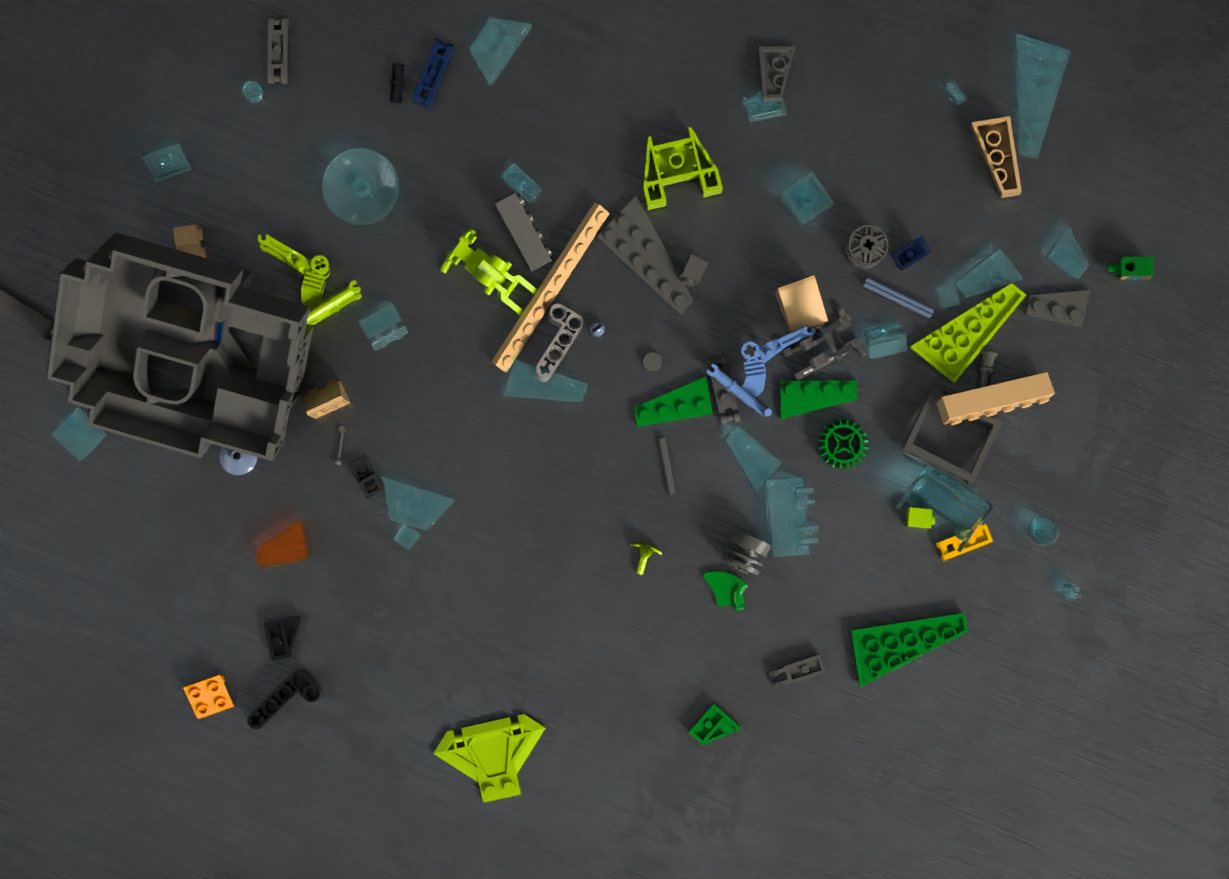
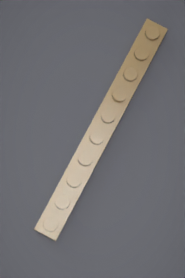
M594 202L491 361L492 364L507 373L610 214L600 204Z

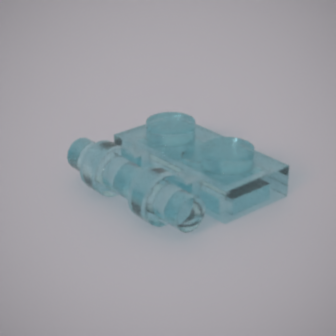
M393 304L359 321L368 339L376 336L378 341L371 344L374 350L381 347L383 349L387 347L388 343L396 339L400 340L403 338V335L408 333L405 326L400 329L397 328L396 324L402 320ZM391 328L392 333L382 337L381 332Z

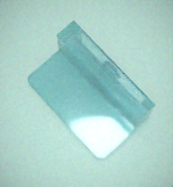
M901 322L864 330L871 359L907 351L906 332Z

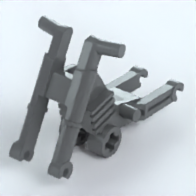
M844 308L837 310L838 321L827 327L825 324L818 327V333L782 351L784 358L800 349L805 352L812 348L816 354V357L808 361L811 366L794 374L797 381L819 368H823L834 360L836 362L843 359L842 356L853 348L862 357L868 353L862 345L865 343L862 337H857L846 344L841 340L838 332L851 325L849 321L852 320L850 314L846 315Z

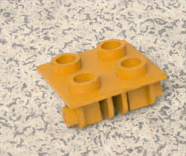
M217 674L216 676L183 687L197 719L234 707L224 684L225 678L223 675Z

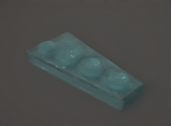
M515 360L503 395L504 397L583 402L588 384L554 373L548 381L540 382L535 377L536 366ZM541 370V374L547 373V370Z

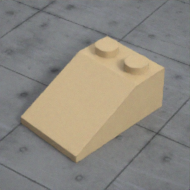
M331 380L324 384V388L319 390L314 388L307 392L308 395L304 396V403L308 416L317 419L350 403L340 381Z

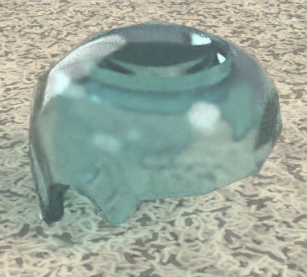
M1043 516L1033 520L1029 533L1034 543L1048 546L1057 540L1059 529L1054 520Z

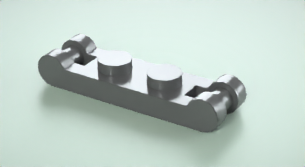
M282 16V18L268 17V84H274L275 82L288 84V16ZM275 26H281V30H275ZM274 69H281V75H275Z
M725 354L720 355V358H707L708 369L711 372L714 371V368L711 366L712 363L717 366L721 365L722 372L730 377ZM710 376L721 425L728 424L727 422L741 421L735 395L730 391L728 392L726 387ZM731 408L732 414L726 415L725 409Z

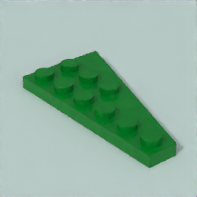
M957 613L850 630L859 687L861 688L867 683L967 633L966 614Z

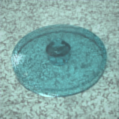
M365 148L351 149L334 158L327 167L322 182L323 196L329 209L339 219L353 225H370L385 218L394 208L400 190L399 178L391 162L382 154Z

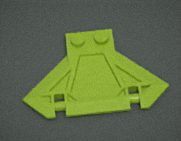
M520 714L518 715L519 721L512 723L510 717L463 727L461 728L462 734L455 735L454 730L446 732L433 754L478 782L483 803L521 795L517 773L546 727L527 715ZM521 729V733L514 735L513 730ZM464 741L465 746L457 747V743Z

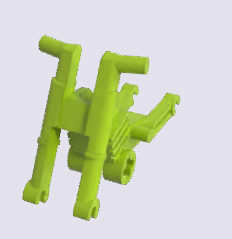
M470 228L460 236L457 241L458 244L452 252H448L439 270L446 274L451 263L457 265L461 260L466 264L464 268L486 287L483 292L490 295L496 289L497 298L515 311L518 316H521L524 310L508 298L509 294L518 283L533 295H535L538 289L519 274H509L507 271L512 264L507 260L504 262L494 254L491 257L479 248L476 252L469 248L468 245L473 244L477 239L475 230Z
M266 234L265 240H262V236L258 235V242L263 252H267L286 263L298 273L299 277L303 278L301 285L302 304L310 307L307 324L315 325L334 312H339V309L352 301L361 299L362 295L359 293L361 288L353 287L357 284L356 280H353L349 286L333 296L330 295V298L324 301L322 294L326 285L325 279L330 275L327 258L318 255L313 259H308Z

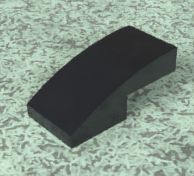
M365 454L348 463L367 499L384 490Z

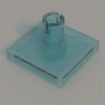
M177 139L169 142L160 141L157 146L141 151V156L156 183L192 170L191 164Z
M78 407L52 436L78 461L82 462L107 433L104 430L88 426L89 418H87V414Z

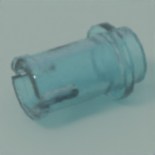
M956 80L945 86L953 97L954 104L957 103L959 106L968 100L967 94L963 93Z

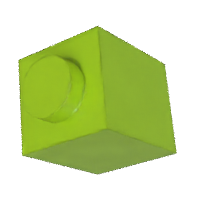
M908 507L906 510L905 527L930 529L931 525L935 523V514L932 513L933 509Z

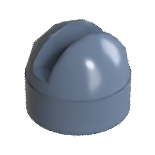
M600 321L592 322L589 328L590 333L595 337L603 335L605 331L604 324ZM600 324L602 327L594 332L593 329Z

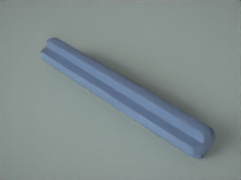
M867 277L863 283L865 288L927 318H930L934 312V308L870 277Z

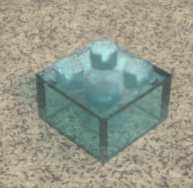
M813 172L781 192L779 196L800 228L831 208L834 204Z

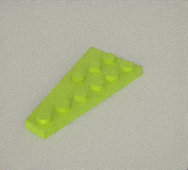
M1011 283L909 348L954 384L1025 298L1026 294Z

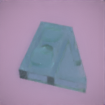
M1068 228L1046 258L1072 278L1078 280L1089 266V263L1082 254V249L1079 243L1076 242L1072 229Z

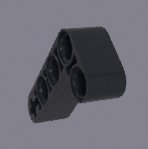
M297 670L293 672L248 716L247 722L249 727L260 729L265 726L297 693L308 702L317 701L323 693L321 686L306 671ZM296 674H301L304 677L302 684L296 683ZM283 687L288 688L290 691L288 698L281 695ZM309 688L317 690L316 698L309 696ZM269 701H273L276 704L275 711L268 710L267 703ZM262 713L266 714L259 720L260 723L256 724L254 722L256 719L255 717L261 715Z

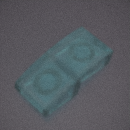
M512 163L500 176L528 203L542 190L515 163Z

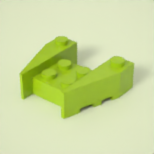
M688 127L689 138L653 146L651 136L648 137L643 186L647 210L666 206L663 186L699 178L703 198L722 193L723 187L719 171L691 127Z

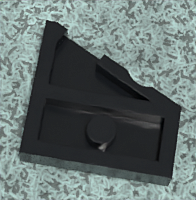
M301 615L264 623L272 661L292 656L302 618Z

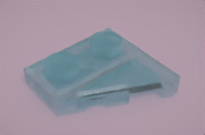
M760 91L757 96L745 102L749 123L786 115L783 97L781 101L762 102Z

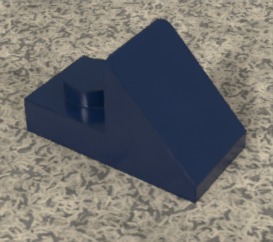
M921 236L892 254L900 270L903 271L925 258L932 251L924 237Z

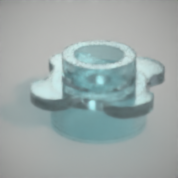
M1066 583L1063 589L1059 590L1069 600H1076L1077 597L1081 596L1079 593L1080 589L1071 583Z

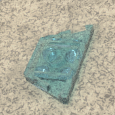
M490 18L469 49L490 86L493 85L532 28L530 23Z
M383 479L389 519L427 531L455 502V499L391 479Z

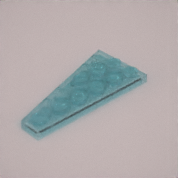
M1016 34L1018 154L1037 159L1071 50Z

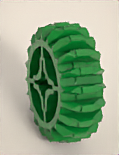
M840 418L837 419V425L834 421H830L832 428L825 425L824 429L827 432L820 431L819 433L824 438L817 439V442L823 443L817 449L824 450L819 456L823 457L826 455L827 458L824 460V463L831 460L830 467L832 468L837 463L838 470H841L842 464H844L845 470L849 469V463L853 468L856 467L855 460L861 463L862 459L859 456H867L862 450L869 449V446L863 445V443L869 442L868 438H862V436L867 434L866 431L860 433L859 430L862 426L859 425L855 428L856 421H852L848 425V418L844 420V424H842ZM844 428L851 432L846 437H842L834 430ZM829 436L835 442V447L831 452L828 448ZM855 436L858 441L856 452L851 446V441ZM848 439L846 441L847 444H845L847 445V449L845 447L838 449L840 444L839 440L843 441ZM844 451L852 458L840 460L835 456L839 452Z

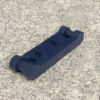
M436 38L412 97V102L417 104L419 102L424 104L425 107L431 108L434 96L450 56L453 53L454 45L450 43L448 45L444 44L442 40ZM439 50L445 52L443 56L437 54ZM423 90L429 92L427 97L421 95Z

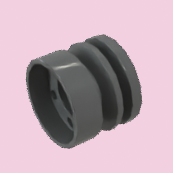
M863 225L857 228L849 236L845 244L847 260L853 266L860 269H869L876 266L886 256L888 251L886 234L880 228L873 225ZM866 242L872 245L869 250L863 246Z
M735 529L730 541L736 545V548H726V551L733 555L731 558L723 555L721 559L729 564L730 567L743 573L758 576L760 571L752 568L753 564L760 567L763 566L756 558L757 556L767 557L771 545Z

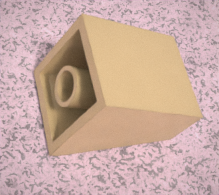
M814 275L780 287L775 291V296L789 333L803 326H807L808 329L814 327L815 330H818V327L828 321Z

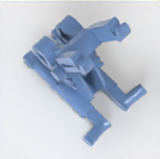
M803 326L785 336L772 339L763 345H757L750 341L745 342L740 349L741 355L745 358V362H743L745 381L741 386L713 363L711 366L714 368V371L711 372L707 369L706 372L726 387L728 392H732L761 416H771V409L763 407L755 398L764 390L766 379L764 363L785 347L806 337L813 336L815 328L811 327L808 333L807 326ZM747 345L755 347L752 356L744 353Z

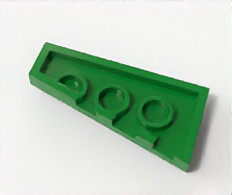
M705 376L634 407L637 427L713 414L707 377Z
M857 380L780 381V419L857 400Z

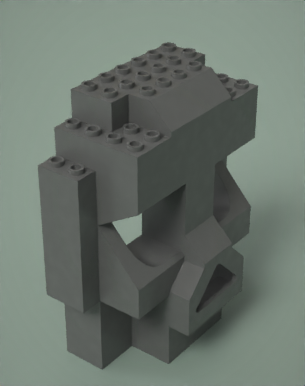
M115 232L110 238H107L106 242L99 247L96 253L92 254L89 260L84 261L75 258L58 275L57 283H59V289L55 295V301H57V306L53 312L55 322L50 332L52 342L48 349L50 359L46 365V371H48L47 379L68 385L66 392L69 395L68 403L89 408L87 412V418H89L88 426L198 458H202L209 446L214 444L273 461L284 443L290 409L301 393L314 327L307 324L310 307L250 290L252 271ZM160 281L174 282L195 290L201 297L203 310L197 311L157 299ZM229 327L260 335L255 361H251L229 331ZM148 354L193 366L191 386L178 391L151 393L147 378Z

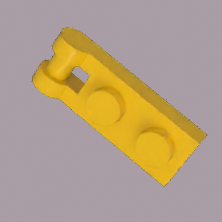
M983 524L935 544L937 549L939 548L941 551L942 561L989 544L993 540L987 525ZM952 544L954 550L949 552L946 545Z

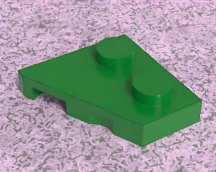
M713 703L688 733L699 743L705 745L730 733L740 731L742 728Z

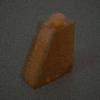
M303 522L294 523L259 547L258 553H256L257 564L264 568L309 560Z

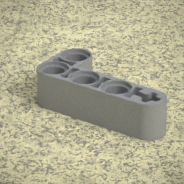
M554 304L548 314L550 323L560 330L537 364L535 377L540 382H546L552 377L583 325L582 317L562 304ZM558 311L562 314V317L556 318L552 313ZM575 321L579 326L573 328L569 325V322ZM566 337L569 342L566 344L561 343L559 338ZM555 352L558 354L559 358L552 359L549 356V353ZM546 364H548L547 373L541 374V370H544Z

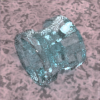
M248 81L242 87V93L248 101L255 103L262 99L263 89L256 81Z

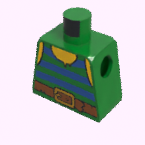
M1153 256L1121 257L1119 263H1108V274H1119V280H1150L1153 277ZM1125 266H1130L1132 271H1127Z

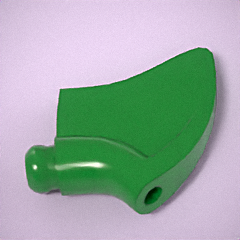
M711 571L703 574V578L715 594L717 607L734 605L735 611L744 609L743 592L748 587L745 581L732 573L723 571Z

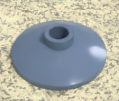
M221 447L219 460L222 467L228 473L244 475L255 467L258 457L239 452L240 458L235 459L234 454L238 451Z

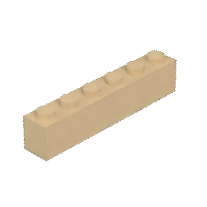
M1048 372L944 396L936 404L943 424L951 423V425H956L965 419L969 421L976 420L981 415L989 417L1002 410L1006 413L1019 406L1027 408L1036 402L1044 404L1050 401L1049 398L1055 392Z

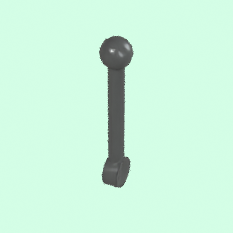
M340 426L338 429L340 437L337 458L334 460L335 465L342 463L340 457L343 436L346 432L345 426Z

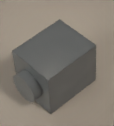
M692 254L685 259L677 279L688 287H695L700 282L708 262Z

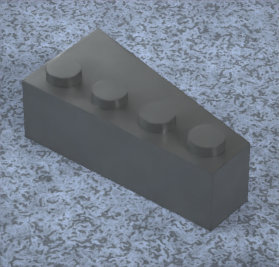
M512 191L493 201L495 208L497 207L501 219L509 229L508 231L517 244L530 271L532 272L552 261L549 257L552 253L548 245L544 246L541 242L543 236L538 228L534 229L532 222H534L532 215L529 211L525 212L523 208L525 202L521 195H516Z

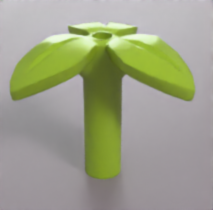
M644 542L630 544V547L640 548L641 556L636 570L637 574L643 575L647 559L653 552L662 555V552L652 544L647 545Z

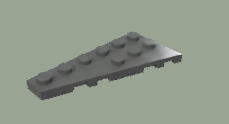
M635 196L597 238L681 315L690 306L693 299L686 286L677 279L679 275L640 201Z

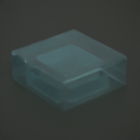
M956 286L936 291L940 309L960 305Z
M404 524L394 541L410 551L421 534Z

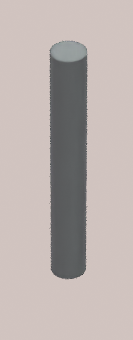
M659 438L658 442L668 495L676 494L666 438Z

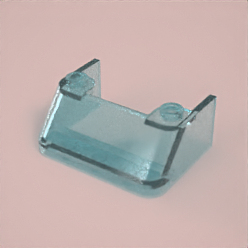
M927 466L911 483L896 507L900 509L906 502L914 508H921L926 504L956 525L954 529L956 537L963 541L957 549L959 552L969 543L993 509L989 501L969 487L930 466Z

